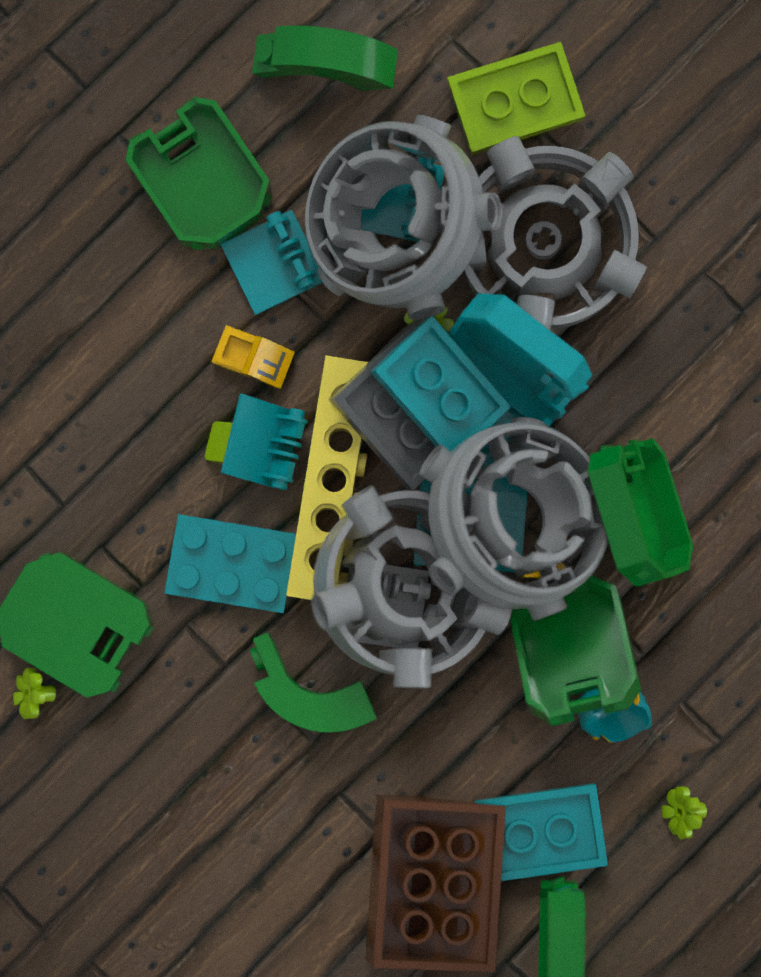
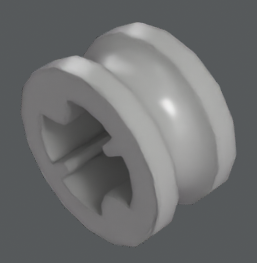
M540 221L533 224L526 234L528 252L533 257L541 260L553 258L561 247V233L559 229L548 221ZM542 231L550 233L549 239H555L554 245H547L545 250L537 249L538 242L532 243L533 236H540Z

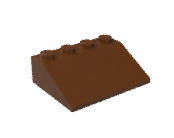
M376 794L365 956L373 968L495 972L505 805Z

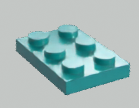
M433 316L426 317L370 371L436 447L442 444L450 451L469 437L490 428L511 407Z
M178 514L164 594L285 613L286 593L296 534Z
M595 783L474 800L478 803L506 806L501 881L608 866Z

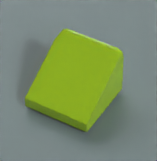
M217 421L213 423L205 452V459L207 461L223 464L233 423Z

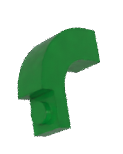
M298 25L276 26L275 33L257 35L252 74L261 78L291 75L318 76L343 82L361 91L393 89L398 49L379 40L338 29Z
M270 632L253 638L256 647L251 648L250 652L259 671L266 669L269 675L256 681L254 684L264 701L280 717L298 727L317 732L346 731L377 719L361 680L332 692L321 693L307 690L297 684L289 675Z

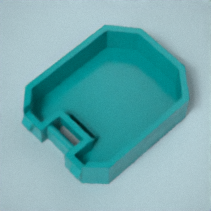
M478 293L448 333L511 406L510 409L520 417L538 419L544 422L547 427H550L553 421L562 418L567 412L564 408L570 400L572 401L576 396L584 393L589 387L586 383L592 376L585 357L505 295ZM548 372L554 377L551 379L545 373Z

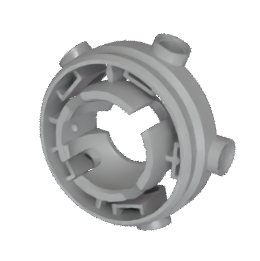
M420 114L416 115L414 124L402 122L371 124L345 137L323 160L314 176L308 193L305 210V230L309 249L319 267L317 269L318 275L331 292L338 296H342L346 292L358 300L380 307H406L409 318L412 320H422L428 316L434 317L445 310L441 293L450 287L467 267L476 250L481 231L497 230L502 222V205L496 193H482L479 177L470 159L462 149L447 138L451 128L450 124ZM389 143L417 156L440 161L447 177L448 186L442 187L441 191L434 177L417 159L402 152L390 150ZM402 184L412 185L416 192V209L408 230L412 235L421 240L407 250L395 244L386 249L379 243L374 232L361 230L362 210L375 209L381 197L395 186ZM438 234H443L434 252L421 267L413 265L386 277L387 271L405 268L418 261L428 252ZM368 273L366 288L355 285Z
M519 136L508 138L489 149L486 154L492 165L479 176L482 193H488L494 186H496L500 194L532 179L535 169L558 170L572 174L581 180L578 186L574 184L569 189L557 185H532L516 191L501 203V225L497 230H488L487 233L489 236H492L491 248L488 250L487 256L499 281H496L495 285L487 291L475 271L484 270L486 264L483 231H481L476 250L467 267L462 272L474 294H496L506 286L513 293L519 295L516 304L549 330L568 327L594 316L606 307L618 293L630 299L642 279L647 266L636 261L639 239L638 222L632 201L624 188L633 179V174L629 167L612 152H607L597 161L582 152L564 147L536 146L524 148ZM549 202L562 208L568 207L581 220L579 225L581 227L582 240L577 255L571 262L560 268L546 270L533 266L524 276H521L507 262L516 250L513 233L517 219L526 209L539 203ZM610 206L618 225L621 247L620 252L614 249L593 289L599 291L602 295L593 301L583 286L596 271L602 256V227L597 216L600 211L603 212ZM539 293H552V300L535 295ZM576 293L578 300L585 306L576 312L553 317L555 300H560Z
M529 417L513 418L511 423L497 425L480 431L461 442L452 451L442 444L438 445L426 458L419 472L423 478L432 483L428 510L429 525L440 558L429 567V574L438 588L449 595H454L464 587L476 597L496 606L512 609L528 608L533 621L567 608L563 597L575 590L593 574L600 564L609 542L588 475L590 457L566 435L547 427L544 422ZM488 443L490 453L495 462L480 469L486 456L479 452V450ZM551 457H554L559 462L547 469L534 465L544 462ZM477 475L478 480L472 490L469 503L470 516L464 518L462 490L470 487ZM506 475L510 485L521 487L529 492L541 509L543 526L541 534L534 544L537 552L533 551L527 557H523L517 551H514L517 543L506 533L500 522L497 511V494L492 492L495 478H502ZM472 526L473 536H469L466 527ZM567 536H573L570 540L566 541ZM584 540L582 554L574 571L571 566L558 571L556 564L569 558ZM494 560L514 569L517 577L539 571L541 578L524 585H519L496 572L494 568L498 564Z
M371 485L356 493L341 505L346 515L331 529L320 548L314 570V594L311 599L313 614L318 625L327 631L334 643L351 659L375 671L394 675L393 687L430 688L431 674L442 671L463 659L478 644L485 631L496 635L500 634L509 622L512 608H504L483 601L464 588L458 591L457 597L456 594L449 595L442 591L437 604H428L423 614V619L422 617H405L392 610L386 603L381 590V573L386 561L378 549L389 540L399 545L402 549L411 548L423 559L428 570L440 556L433 538L423 531L398 525L380 528L393 518L388 508H401L422 515L423 518L419 523L431 533L428 514L430 493L397 491L379 496L374 486ZM462 492L463 517L466 518L470 516L469 503L471 496ZM472 526L466 527L469 536H473ZM346 537L348 541L360 538L350 548L341 565L349 568L355 566L353 580L350 583L334 585L335 563L344 538ZM431 579L432 585L437 586ZM351 622L354 628L348 631L345 624ZM450 626H454L455 628L446 639L442 633ZM363 635L375 641L391 638L390 642L397 645L429 641L435 648V651L431 653V649L379 650L378 659L366 651L357 641Z

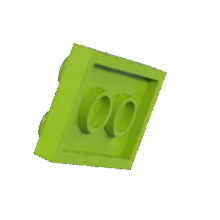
M561 42L447 77L448 87L471 156L488 151L508 138L519 136L520 140L583 121L586 117Z

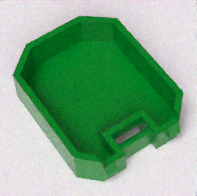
M193 96V98L183 104L184 106L176 110L178 120L155 135L149 128L143 133L130 138L126 162L183 247H192L195 250H217L221 247L222 243L238 236L262 220L265 207L269 206L271 195H269L271 184L215 100ZM192 137L196 145L170 160L167 153Z
M654 438L644 441L638 439L628 441L629 445L623 447L621 444L617 446H601V451L590 454L588 475L617 569L635 587L663 580L690 570L693 552V542L666 454Z
M58 552L53 555L46 553L39 556L40 559L27 563L0 607L2 647L85 697L110 691L115 693L121 684L119 679L124 673L118 666L132 643L140 645L145 636L149 637L154 629L148 603L66 553ZM108 627L114 632L99 657L92 654V651ZM120 635L124 638L110 662L106 661Z
M591 575L584 583L563 597L567 608L535 621L532 620L528 608L512 609L510 621L526 703L533 715L551 726L574 722V714L603 708L605 713L608 714L629 709L641 691V685L622 601L615 585ZM599 689V695L570 701L571 695Z
M559 876L553 880H541L539 893L538 977H584V892L582 889H578L576 881L564 880V876Z

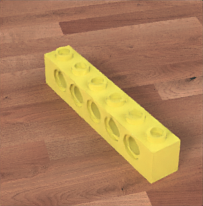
M325 355L286 596L312 599L314 594V569L311 567L310 558L316 550L321 548L329 533L318 528L317 517L322 511L327 509L335 511L340 519L344 517L346 513L341 505L356 494L354 492L356 476L364 478L367 454L360 453L362 438L329 399L368 362ZM345 431L351 435L353 442L347 451L337 452L330 447L329 441L335 432ZM338 470L346 476V484L342 490L330 492L325 489L323 478L329 471ZM346 537L337 555L334 585L347 583L348 573L341 572L343 556L347 555L353 546L354 540L348 541Z

